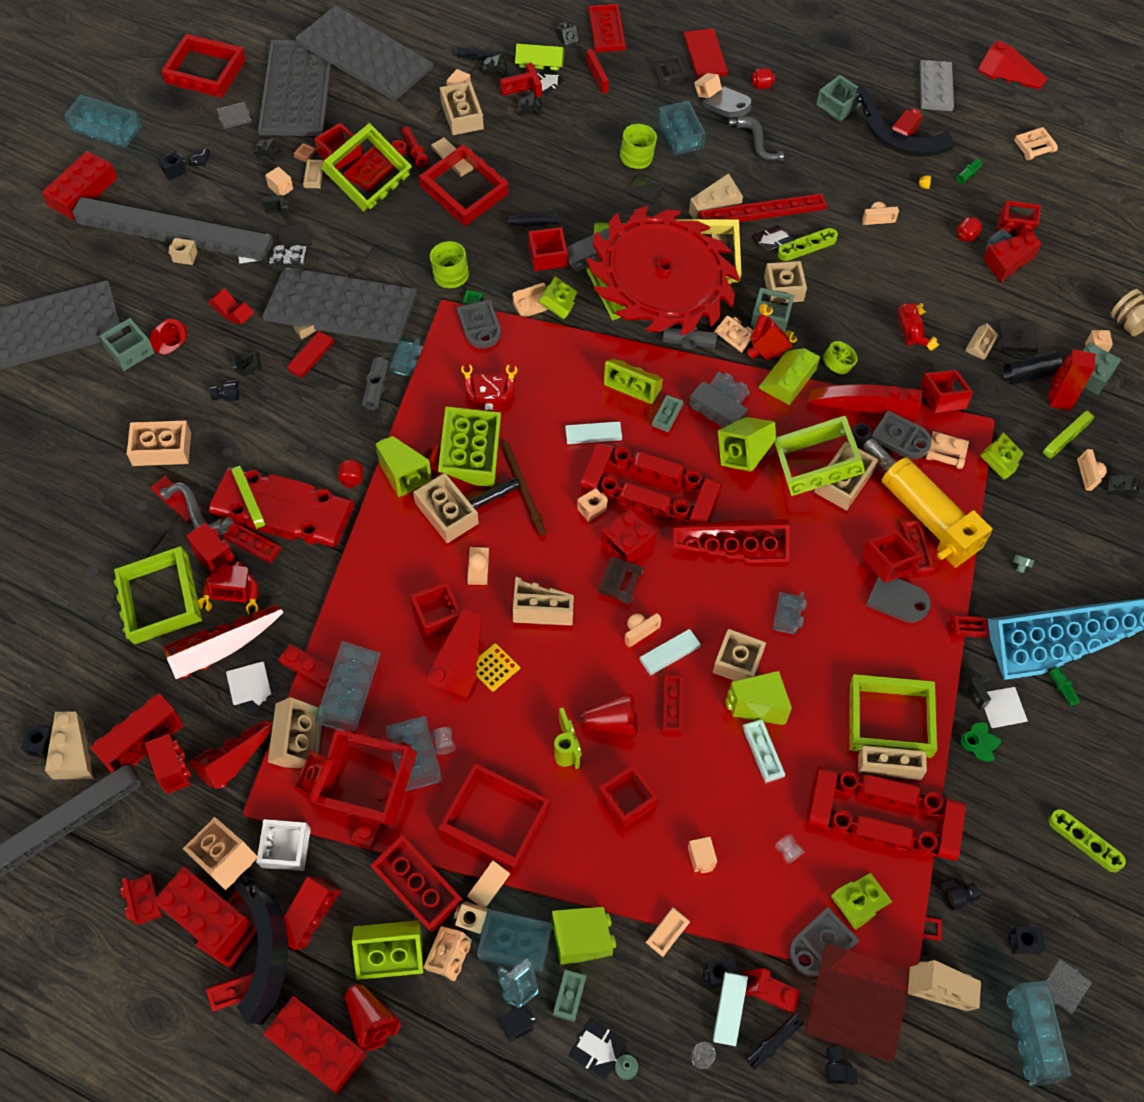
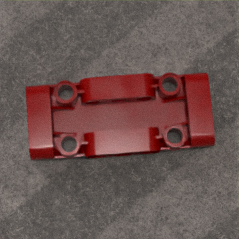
M597 443L580 484V488L589 491L596 488L609 501L616 499L622 506L658 518L671 517L678 524L685 522L690 524L708 523L722 486L720 481L707 477L703 478L697 470L686 472V469L680 464L643 452H637L635 455H632L626 447L614 449V447Z
M232 467L227 469L210 503V514L224 518L230 517L240 525L246 524L251 529L282 538L296 540L297 537H300L307 544L318 542V544L329 547H337L353 511V500L332 495L327 489L317 490L310 484L272 474L265 477L256 470L243 471L265 523V526L256 529L233 476Z
M818 767L807 824L831 830L836 835L848 834L854 840L900 852L916 851L920 856L932 855L957 861L961 848L966 803L942 798L937 792L921 793L920 788L870 775H863L860 778L852 771L840 773ZM843 781L851 782L852 787L846 786ZM927 801L933 802L936 807L929 806ZM836 820H843L846 826H840ZM922 840L927 841L930 848L925 847L922 844Z

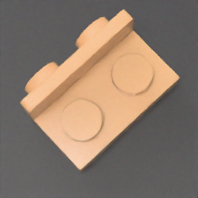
M545 283L536 284L512 294L513 305L519 316L528 317L548 310L538 303L540 296L546 289Z
M727 315L714 332H717L719 337L743 353L752 342L750 336L753 330L748 326L744 328L741 326L742 322Z
M441 926L423 968L429 972L446 976L451 981H455L461 971L462 963L470 949L472 940L461 931Z

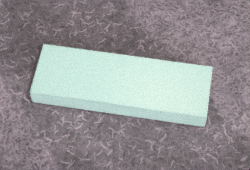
M620 422L565 426L567 444L622 440Z
M689 629L644 654L639 660L651 676L700 648L701 644Z
M763 719L744 724L742 728L764 782L767 783L785 777V772Z
M724 973L713 1042L736 1046L748 977L745 975Z

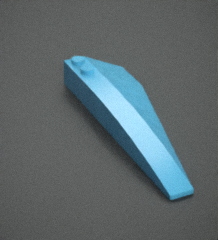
M1144 598L988 619L990 640L1002 678L1006 680L1044 674L1048 672L1049 668L1060 667L1064 663L1079 659L1085 654L1093 653L1119 642L1120 639L1133 636L1135 633L1144 630Z

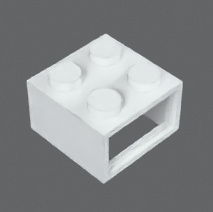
M264 819L256 863L261 868L304 871L311 828L307 823Z

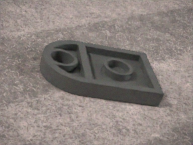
M723 87L712 97L702 101L704 108L731 118L743 116L752 109L750 97Z
M491 300L457 307V313L465 337L470 345L485 349L494 346L499 341L501 336L500 325ZM483 337L490 338L488 341L481 340Z
M890 411L886 412L872 434L874 440L879 445L909 459L924 457L932 443L930 434L924 428ZM921 443L925 448H919L916 444Z
M878 576L866 606L901 621L915 623L926 617L930 609V599L927 593L918 586L898 578L884 583ZM920 604L924 607V610L918 611L914 605Z
M827 907L794 938L789 949L790 960L794 968L801 974L808 977H818L833 967L860 940ZM799 956H807L810 959V965L807 967L800 965L798 961Z

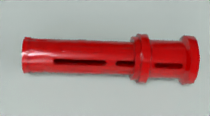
M408 126L403 127L401 133L410 148L411 157L415 159V165L418 168L427 166L429 158L424 154L423 147L418 144L411 128Z

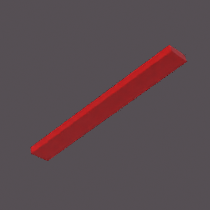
M821 193L699 211L698 216L700 220H739V222L826 210L828 205Z

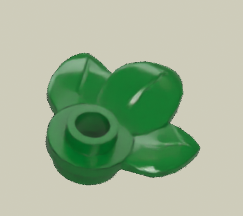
M976 723L970 731L962 735L961 745L965 750L973 752L975 757L981 761H994L995 757L992 751L998 748L1002 741L996 736L987 733V723ZM967 740H972L974 745L970 744Z

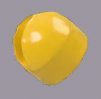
M922 176L919 179V186L924 189H930L931 176Z

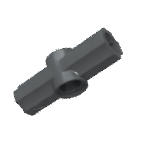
M669 327L664 330L663 342L681 344L686 349H693L696 346L715 348L717 332L699 331L695 327L693 332L681 336L682 328Z
M383 357L373 359L370 373L367 376V386L362 404L370 410H375L379 407L381 395L385 390L384 382L389 362Z

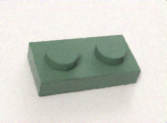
M666 395L652 422V426L669 433L684 401Z
M568 970L564 971L553 1016L575 1022L586 975Z

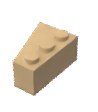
M729 173L691 198L689 214L693 220H700L698 214L702 210L742 205L743 196Z
M516 577L513 602L514 623L572 625L574 595L552 588L548 590L539 587L537 583H526L521 581V578Z
M55 712L45 767L46 773L52 779H94L84 723L77 712Z
M935 960L919 962L918 965L910 967L908 994L964 1011L979 1009L981 981Z

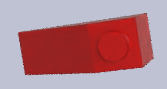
M915 108L906 110L892 130L906 136L914 135L924 116L920 114L921 111Z

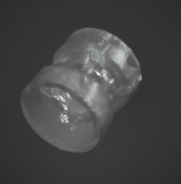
M450 727L438 728L432 732V738L436 742L434 746L435 752L438 755L449 754L456 749L455 743L452 741L453 733Z
M792 834L786 835L774 846L778 852H783L784 860L787 864L792 863L805 852L801 846L794 844L795 838Z
M708 1042L698 1043L691 1054L694 1066L703 1070L708 1069L716 1058L715 1048Z

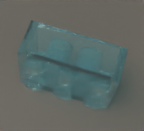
M690 101L659 107L658 123L674 155L704 148L706 133Z
M426 716L385 726L387 737L393 740V743L399 744V741L412 745L411 748L418 752L405 791L442 781ZM392 753L397 773L402 755Z
M488 909L478 947V959L543 974L553 931V923Z

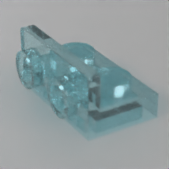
M416 338L414 343L400 340L389 366L390 372L406 376L411 375L412 370L415 369L417 364V358L423 349L420 339Z
M718 371L710 386L739 404L743 402L746 396L749 397L750 392L746 384L741 381L736 383L730 374L726 372L722 374Z
M800 592L799 596L779 593L772 630L796 635L797 629L802 628L804 617L801 616V610L805 611L807 600L803 599L804 592Z
M528 959L516 965L510 972L502 966L497 969L499 974L498 980L503 989L502 996L508 1004H513L519 1008L539 993L533 964Z

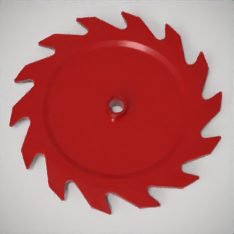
M648 206L636 209L626 224L621 223L619 214H616L609 221L608 240H604L598 232H595L593 246L601 262H596L588 257L587 263L590 271L608 286H595L594 290L603 299L626 307V309L616 311L615 315L626 320H651L653 323L646 328V331L662 332L679 323L682 325L680 333L682 336L693 332L702 316L708 318L710 327H712L720 318V299L725 300L730 307H733L735 294L726 276L736 281H739L740 278L736 268L719 254V252L730 254L731 250L722 241L700 233L709 230L710 226L699 221H676L674 218L681 213L678 210H665L653 217L646 216Z

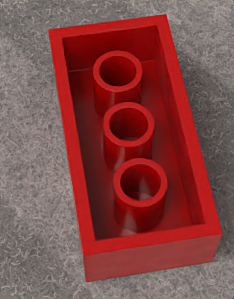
M86 151L42 191L47 206L73 220L75 217L72 211L80 197L95 200L117 179L111 163Z
M159 693L151 697L139 710L133 711L125 721L115 725L107 735L97 739L90 748L109 772L113 773L125 765L133 767L147 756L146 742L167 734L172 736L184 725L175 710Z
M403 835L370 865L431 932L444 922L457 909L458 905L460 906L464 902Z
M184 866L153 900L156 905L222 961L253 925Z
M294 996L263 1033L269 1041L337 1095L367 1057L361 1048Z

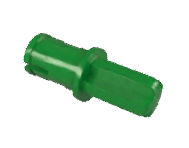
M976 159L970 165H966L964 170L956 176L957 182L964 184L970 177H973L976 171L983 165L981 159Z
M1057 667L1051 670L1049 674L1058 687L1057 690L1062 692L1070 706L1078 704L1080 700L1072 688L1073 683L1066 678L1062 668Z

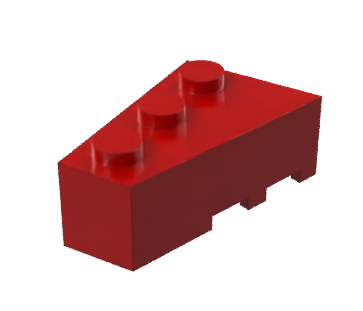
M322 877L306 878L284 916L288 946L290 948L300 950L309 944L312 938L311 935L320 925L322 919L342 890Z

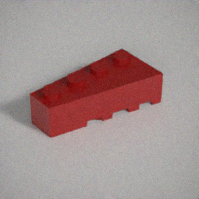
M1073 349L1069 356L1066 357L1063 364L1051 378V389H1049L1047 399H1050L1049 407L1072 410L1095 369V353Z

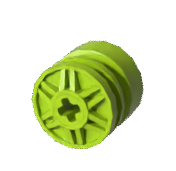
M643 124L628 126L623 133L620 151L621 161L630 168L642 169L648 167L653 161L657 140L656 132L651 127Z
M451 241L436 245L430 253L435 282L443 288H456L463 285L469 277L464 247L457 242Z

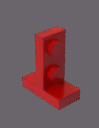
M532 63L526 64L525 74L500 79V92L502 96L529 89L533 90L536 97L542 96V83Z
M764 968L741 973V975L748 977L745 996H754L788 1013L795 1012L800 993L799 990L771 978V971Z

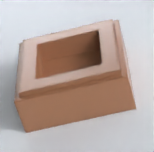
M302 143L294 152V157L307 163V159L311 160L317 154V150Z

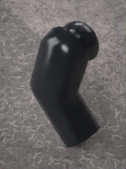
M204 148L201 154L194 155L189 159V164L191 166L205 165L211 151Z

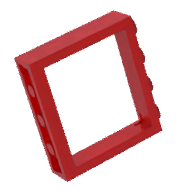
M185 34L161 72L166 84L222 98L243 66L246 58L242 47ZM189 51L229 60L217 82L181 73L177 69Z
M464 144L419 176L420 187L463 226L469 224L508 195L507 180L500 177L493 168H490L482 158L476 156ZM462 159L466 160L495 186L493 190L467 209L462 207L433 181Z
M336 729L327 754V758L334 761L317 802L311 800V803L322 808L394 827L418 752L411 748L412 745L399 741V744H395L389 738L381 737L378 740L374 739V735L363 732L362 735H357V732L351 729H345V731ZM348 742L402 755L384 813L330 799Z
M475 763L440 824L438 832L440 836L490 861L494 860L502 867L515 873L550 806V800L543 796L541 792L535 793L529 790V787L523 783L516 784L510 781L508 776L501 773L498 775L492 772L488 766L484 767ZM478 778L540 808L515 857L452 826Z

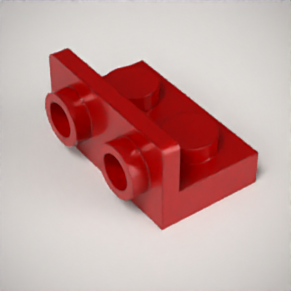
M151 873L130 881L127 878L122 879L123 886L120 887L122 898L127 901L128 907H125V913L128 920H132L136 925L162 916L161 908L153 902L157 897V892Z

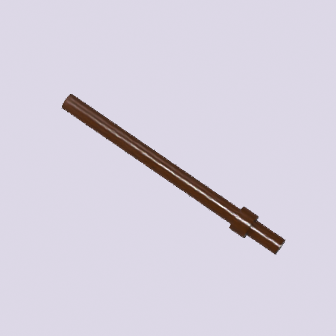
M504 443L502 447L531 514V522L536 526L539 536L546 535V530L542 523L543 518L535 507L509 443Z

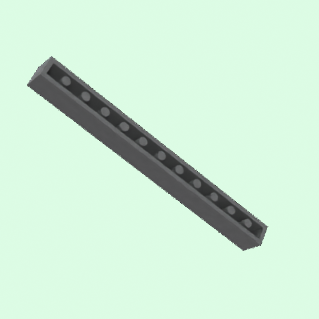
M80 197L72 211L76 222L81 225L171 243L174 238L192 240L195 242L196 248L255 259L257 261L268 262L274 249L271 235Z

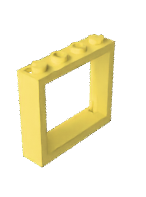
M675 219L676 221H699L710 226L709 230L700 232L701 234H733L734 264L738 276L741 278L739 220ZM726 276L729 284L739 283V281Z

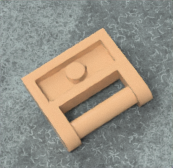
M1044 127L1017 135L1014 139L1023 151L1026 160H1031L1035 156L1048 152H1056L1058 149L1056 142ZM1044 144L1047 145V146H1045V147H1042V148H1039V149H1036V150H1033V151H1032V148H1035V147H1038V146H1041V145H1044Z
M933 431L931 447L925 459L930 461L932 459L962 469L969 441Z

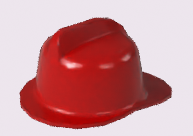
M172 318L165 320L151 332L150 343L152 348L159 354L171 353L187 339V325H183L178 320Z

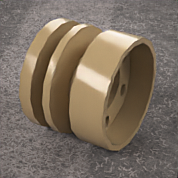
M1139 289L1132 290L1126 294L1111 312V317L1117 320L1118 324H1124V329L1131 336L1139 335L1144 331V295H1142Z

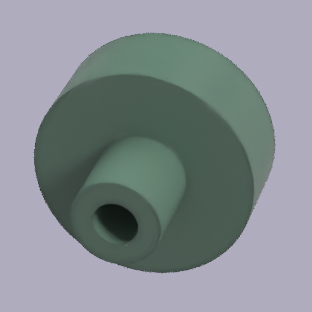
M1017 554L1013 562L1018 563L1016 571L1024 573L1026 566L1032 568L1035 561Z
M631 1055L620 1056L615 1064L617 1076L623 1080L634 1078L638 1071L636 1059Z

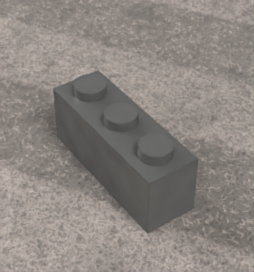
M609 228L598 233L604 240H608ZM594 235L567 247L569 264L576 272L589 267L587 263L588 257L596 262H601L593 246Z
M704 381L690 395L689 406L694 411L705 415L709 420L721 425L722 428L747 416L748 409Z

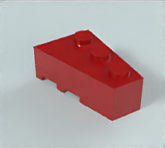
M1033 231L989 245L983 259L998 281L1002 283L1006 277L1015 273V270L1023 267L1036 257L1041 242Z

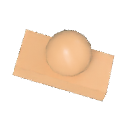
M875 202L870 209H865L862 223L863 225L895 223L899 209L898 207H886L883 202Z
M1087 449L1077 460L1085 489L1092 491L1101 482V479L1105 477L1107 468L1103 463L1096 462L1093 450Z
M470 547L468 585H487L489 548Z
M658 613L647 620L641 614L631 615L627 622L630 631L625 634L624 643L631 647L659 629L661 617Z

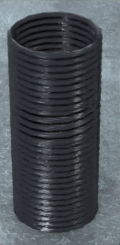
M1052 351L1007 362L1003 367V374L1006 382L1012 385L1054 375L1063 362L1060 354Z

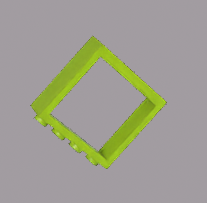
M369 123L324 160L321 169L364 212L368 208L371 210L377 204L376 201L379 198L381 200L384 199L388 194L387 191L390 189L394 190L399 185L401 179L404 181L410 175L409 171L412 166ZM367 138L400 171L368 200L334 167Z
M846 416L776 437L775 445L791 496L865 473L863 461ZM846 435L854 456L853 459L791 477L784 454Z
M181 546L114 569L116 577L114 583L119 593L117 594V600L122 609L120 617L125 626L123 632L126 635V639H129L134 644L202 621L189 556ZM177 564L186 613L138 629L129 580Z
M853 674L850 680V750L860 751L863 746L924 751L926 752V757L932 758L937 751L935 682ZM859 691L926 697L928 744L860 738Z

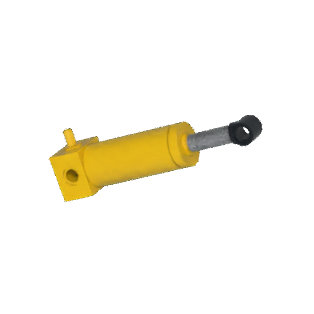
M858 423L853 427L852 434L857 448L864 449L869 455L877 458V463L886 471L882 483L940 540L937 547L939 551L937 557L940 560L946 558L956 568L984 547L993 529L974 510L966 515L909 458L906 457L896 462L874 440V437L871 435V428L867 424Z

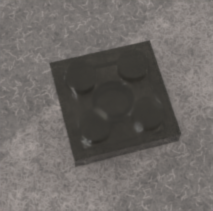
M277 245L272 247L268 263L269 270L304 269L307 246Z

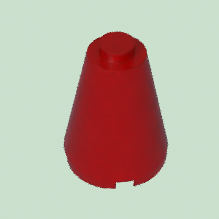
M627 694L584 710V713L580 715L581 726L585 727L587 731L637 735V712L631 706L635 705L633 695Z
M355 984L347 990L345 1001L359 1047L361 1049L364 1048L365 1051H372L386 1044V1038L390 1034L394 1037L401 1027L398 1018L364 985Z

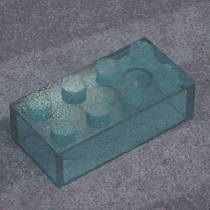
M82 94L64 114L70 131L123 148L128 146L142 127L137 112Z
M344 641L341 642L315 723L345 731V729L356 731L381 653Z
M1048 982L1020 983L1008 992L1007 1004L1009 1009H1012L1014 1017L1012 1025L1019 1038L1018 1050L1024 1059L1025 1078L1029 1080L1030 1086L1057 1084L1071 1077V1072Z

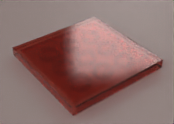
M825 944L804 1034L893 1063L908 996L910 971L830 944Z

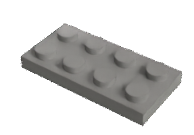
M920 61L921 109L953 111L952 62Z

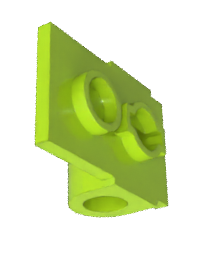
M554 276L551 284L547 286L540 296L538 303L564 320L575 303L573 301L577 291Z
M1002 433L997 441L980 454V457L1005 480L1016 471L1023 452Z
M560 708L559 722L563 734L558 735L555 739L554 759L560 766L565 767L574 764L575 769H578L580 757H582L579 742L576 736H574L575 732L571 720L567 719L564 708Z
M871 873L854 883L852 881L831 895L832 900L855 930L873 918L877 911L892 902Z

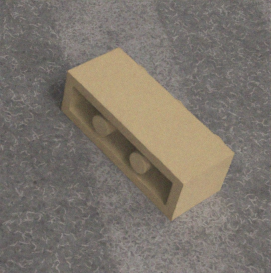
M863 746L858 754L859 775L921 780L927 772L926 752Z

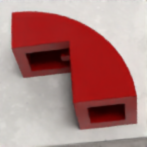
M225 288L207 301L216 312L235 324H243L254 314L246 302L238 304Z

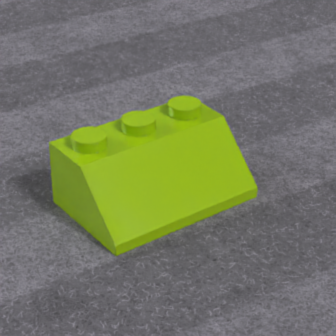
M516 44L515 64H519V68H526L527 63H532L535 69H543L546 66L550 67V70H559V68H563L565 49L554 46Z
M805 348L786 351L761 383L759 389L790 405L817 370L820 356Z
M616 359L606 361L604 385L653 405L662 389L663 378L643 371L641 368L631 366L624 361Z
M420 920L354 926L352 946L356 980L422 974L424 972Z

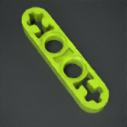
M827 228L781 245L778 250V258L783 261H789L836 243L838 233L835 229ZM811 240H817L819 243L813 244ZM797 245H802V246H804L805 248H804V249H798L796 246H797Z
M1085 411L1045 448L1043 454L1047 458L1052 459L1085 429L1095 416L1089 411Z
M241 466L232 468L233 476L255 528L258 529L265 526Z
M1059 809L1050 815L1049 824L1055 831L1110 872H1118L1125 866L1126 859L1121 852L1069 813ZM1062 817V823H1057V818ZM1071 824L1072 826L1066 830L1065 828ZM1073 829H1079L1083 834V838H1075L1072 833ZM1091 843L1099 844L1101 852H1094L1091 849ZM1107 851L1108 854L1103 858L1102 855ZM1113 858L1117 859L1116 865L1111 863Z

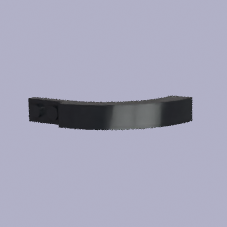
M864 85L857 88L855 97L858 103H862L864 115L869 117L866 119L865 125L871 134L887 148L915 157L934 156L954 148L955 142L948 130L935 136L921 138L906 136L892 130L880 117Z
M244 871L233 885L248 905L254 917L258 934V955L251 983L237 1009L246 1023L263 1025L276 1004L284 982L288 959V936L283 912L275 896L264 893L253 881V876Z

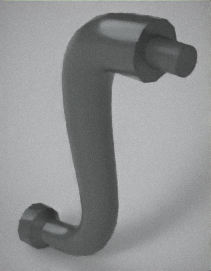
M748 115L728 119V125H735L736 128L751 129L756 152L761 158L766 160H784L783 151L772 154L764 150L763 129L757 119Z
M175 483L168 488L160 490L162 497L165 499H169L175 491L183 493L195 529L206 523L210 528L214 527L221 536L228 532V527L233 524L230 517L224 521L218 519L214 523L208 524L201 513L193 491L184 483Z

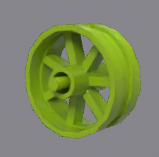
M841 341L831 343L823 354L825 364L832 371L839 374L849 373L858 361L855 351Z

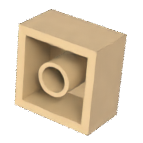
M801 261L767 263L764 275L766 288L794 295L793 302L804 301L807 286ZM768 295L769 302L771 303L789 302V299Z
M728 629L715 661L713 673L733 681L754 677L766 642Z

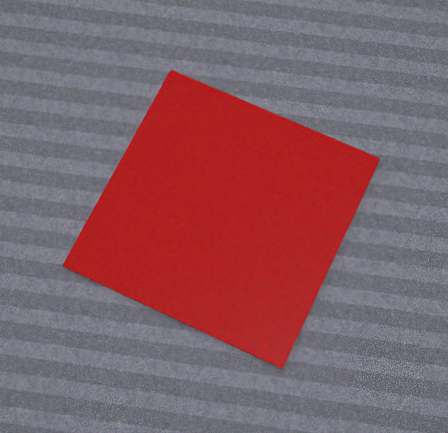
M442 300L388 438L395 437L421 455H423L426 448L435 445L441 448L445 407L484 411V409H478L476 403L472 402L465 393V375L461 372L462 366L466 373L470 372L469 365L472 366L471 378L472 374L507 375L508 378L509 374L506 371V367L510 365L509 372L513 373L516 366L518 372L514 375V394L503 404V408L495 409V412L501 413L494 487L498 483L502 484L515 477L502 447L504 443H509L535 507L543 518L542 523L546 530V535L539 536L536 526L532 524L531 514L519 488L509 492L503 498L500 497L475 509L478 512L479 524L446 543L415 504L414 491L398 497L378 462L305 651L308 655L338 671L340 677L331 689L327 691L297 673L287 699L291 697L324 709L319 753L327 757L336 729L341 731L351 729L356 731L357 735H362L363 732L374 735V739L378 740L381 737L389 738L395 744H399V741L412 745L411 748L418 752L394 827L382 824L372 849L353 843L351 838L360 817L319 807L311 803V799L296 791L294 787L303 768H284L269 763L270 744L247 800L243 815L246 818L263 822L265 819L307 823L311 828L310 835L382 854L403 835L432 867L480 879L492 861L440 836L438 828L474 764L476 763L484 767L488 766L492 772L498 775L500 773L510 778V781L516 784L523 783L529 787V790L535 793L541 792L543 796L550 800V806L515 873L506 869L511 874L504 882V886L588 908L604 907L607 913L657 926L674 907L690 921L683 930L684 933L790 960L789 949L794 938L829 907L860 941L828 971L908 991L910 967L918 965L920 962L934 856H920L916 851L900 852L854 840L848 834L836 835L831 830L808 825V816L818 767L840 773L852 771L860 778L863 776L858 774V754L860 751L850 750V680L853 674L935 682L937 751L932 758L926 757L927 772L921 780L875 777L918 787L921 789V793L925 794L937 792L943 797L965 638L952 635L954 629H951V624H953V621H950L949 617L953 615L968 616L976 553L956 568L946 558L940 560L937 557L939 553L937 547L940 540L921 522L935 570L933 573L917 575L913 572L898 579L918 586L927 593L930 599V609L926 617L919 622L907 623L866 606L878 578V575L861 557L867 541L896 530L903 536L900 527L901 522L919 520L882 483V479L886 474L884 468L877 463L874 472L847 511L814 493L815 489L791 496L775 442L752 471L721 466L718 430L722 429V427L716 422L709 420L700 412L694 411L689 406L690 395L704 381L748 409L746 417L774 421L776 437L842 416H846L851 432L856 424L864 423L871 428L872 435L885 414L808 404L811 389L840 385L809 379L793 402L788 405L759 389V386L771 370L495 311L501 331L499 341L490 348H476L468 343L457 313V307L465 306L466 304ZM488 337L481 338L482 341H488L490 339ZM611 359L624 361L631 366L641 368L643 371L663 378L662 389L653 405L604 385L606 361ZM666 395L684 401L669 433L652 426V422ZM921 403L918 419L906 418L907 420L924 428L930 436L934 431L969 441L962 469L937 460H926V455L919 459H912V462L966 515L974 510L981 517L989 465L980 457V454L992 444L994 419L955 410L934 413L928 404ZM620 422L622 440L567 444L565 430L567 425ZM846 435L784 454L791 477L829 466L845 442L849 443ZM597 443L614 447V449L626 447L632 455H635L637 452H643L680 464L686 469V472L697 470L703 478L707 477L722 482L708 523L787 519L790 524L789 562L748 563L739 559H730L725 556H715L706 552L674 547L673 527L692 524L687 522L678 524L671 517L662 519L631 509L656 533L655 545L629 566H625L601 543V530L629 508L620 505L616 499L608 500L607 511L590 522L577 509L578 499L590 492L580 488V484ZM921 443L916 444L919 448H925ZM881 446L891 456L890 450ZM431 475V476H432V480H434L435 478L439 477L440 475H438V476ZM447 475L467 500L493 488L473 485ZM609 539L608 542L626 558V555ZM470 547L489 548L487 585H468ZM516 577L521 578V581L526 583H537L539 587L548 590L552 588L574 595L572 625L514 623L513 602ZM448 582L461 612L465 608L482 616L481 635L478 646L479 656L496 643L520 666V669L494 692L476 676V681L468 698L427 682L426 680L451 630L426 639L413 610L411 595ZM914 605V607L918 611L924 610V607L922 605ZM658 613L661 617L660 628L633 646L628 647L624 641L625 634L630 631L627 622L631 615L641 614L647 620ZM690 629L701 644L700 648L650 676L640 662V657ZM728 629L766 642L755 676L779 671L792 707L786 724L780 725L764 722L785 772V777L767 783L764 782L742 728L744 724L756 720L733 717L731 710H728L726 707L725 699L728 696L731 682L734 681L713 673L715 661ZM664 674L684 676L682 735L662 734ZM859 691L860 738L928 744L926 697ZM627 694L633 695L635 705L631 706L637 712V735L587 731L585 727L581 726L580 715L584 713V710ZM560 708H564L567 719L571 720L575 732L574 736H576L579 742L582 757H580L578 769H575L574 764L565 767L560 766L554 759L555 739L558 735L563 734L559 722ZM348 742L330 799L365 808L376 782L390 787L393 786L402 755ZM634 764L659 799L655 808L622 829L598 796L599 787ZM478 778L452 826L515 857L540 808ZM843 781L846 786L852 787L851 782ZM927 801L929 806L936 807L933 802ZM836 820L840 826H846L843 820ZM711 837L717 858L716 867L708 873L694 872L688 851L689 841ZM922 840V844L925 847L930 848L929 843L927 841ZM871 873L892 902L877 911L873 918L855 930L832 900L831 895L852 881L854 883ZM799 956V963L810 965V959L807 956Z

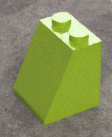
M744 417L718 430L721 466L746 471L754 470L776 440L775 422Z
M393 436L376 443L379 464L398 497L419 489L432 481L430 462L427 458Z
M779 671L731 682L728 696L725 699L726 707L728 710H731L733 717L756 721L763 719V722L780 725L786 724L792 709Z
M604 907L552 911V925L560 966L613 955V948H616L614 935L609 933L608 927L611 926V919L609 913L605 914Z

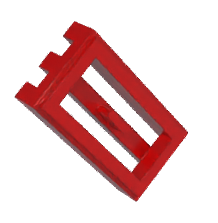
M959 615L949 617L950 621H953V624H951V629H954L952 632L953 636L987 638L990 636L986 617ZM959 622L982 623L983 626L975 624H959Z

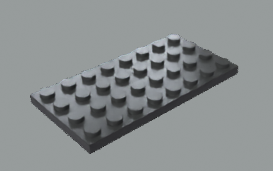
M336 5L296 37L297 44L394 102L433 68L431 61Z
M271 40L258 126L259 135L319 136L324 133L332 64L297 44L296 40Z
M284 267L264 311L263 319L264 321L299 327L314 325L316 330L399 344L417 296V289Z
M106 280L0 308V370L101 343L102 341L99 336L120 324L109 281ZM122 329L106 339L112 340L123 337Z

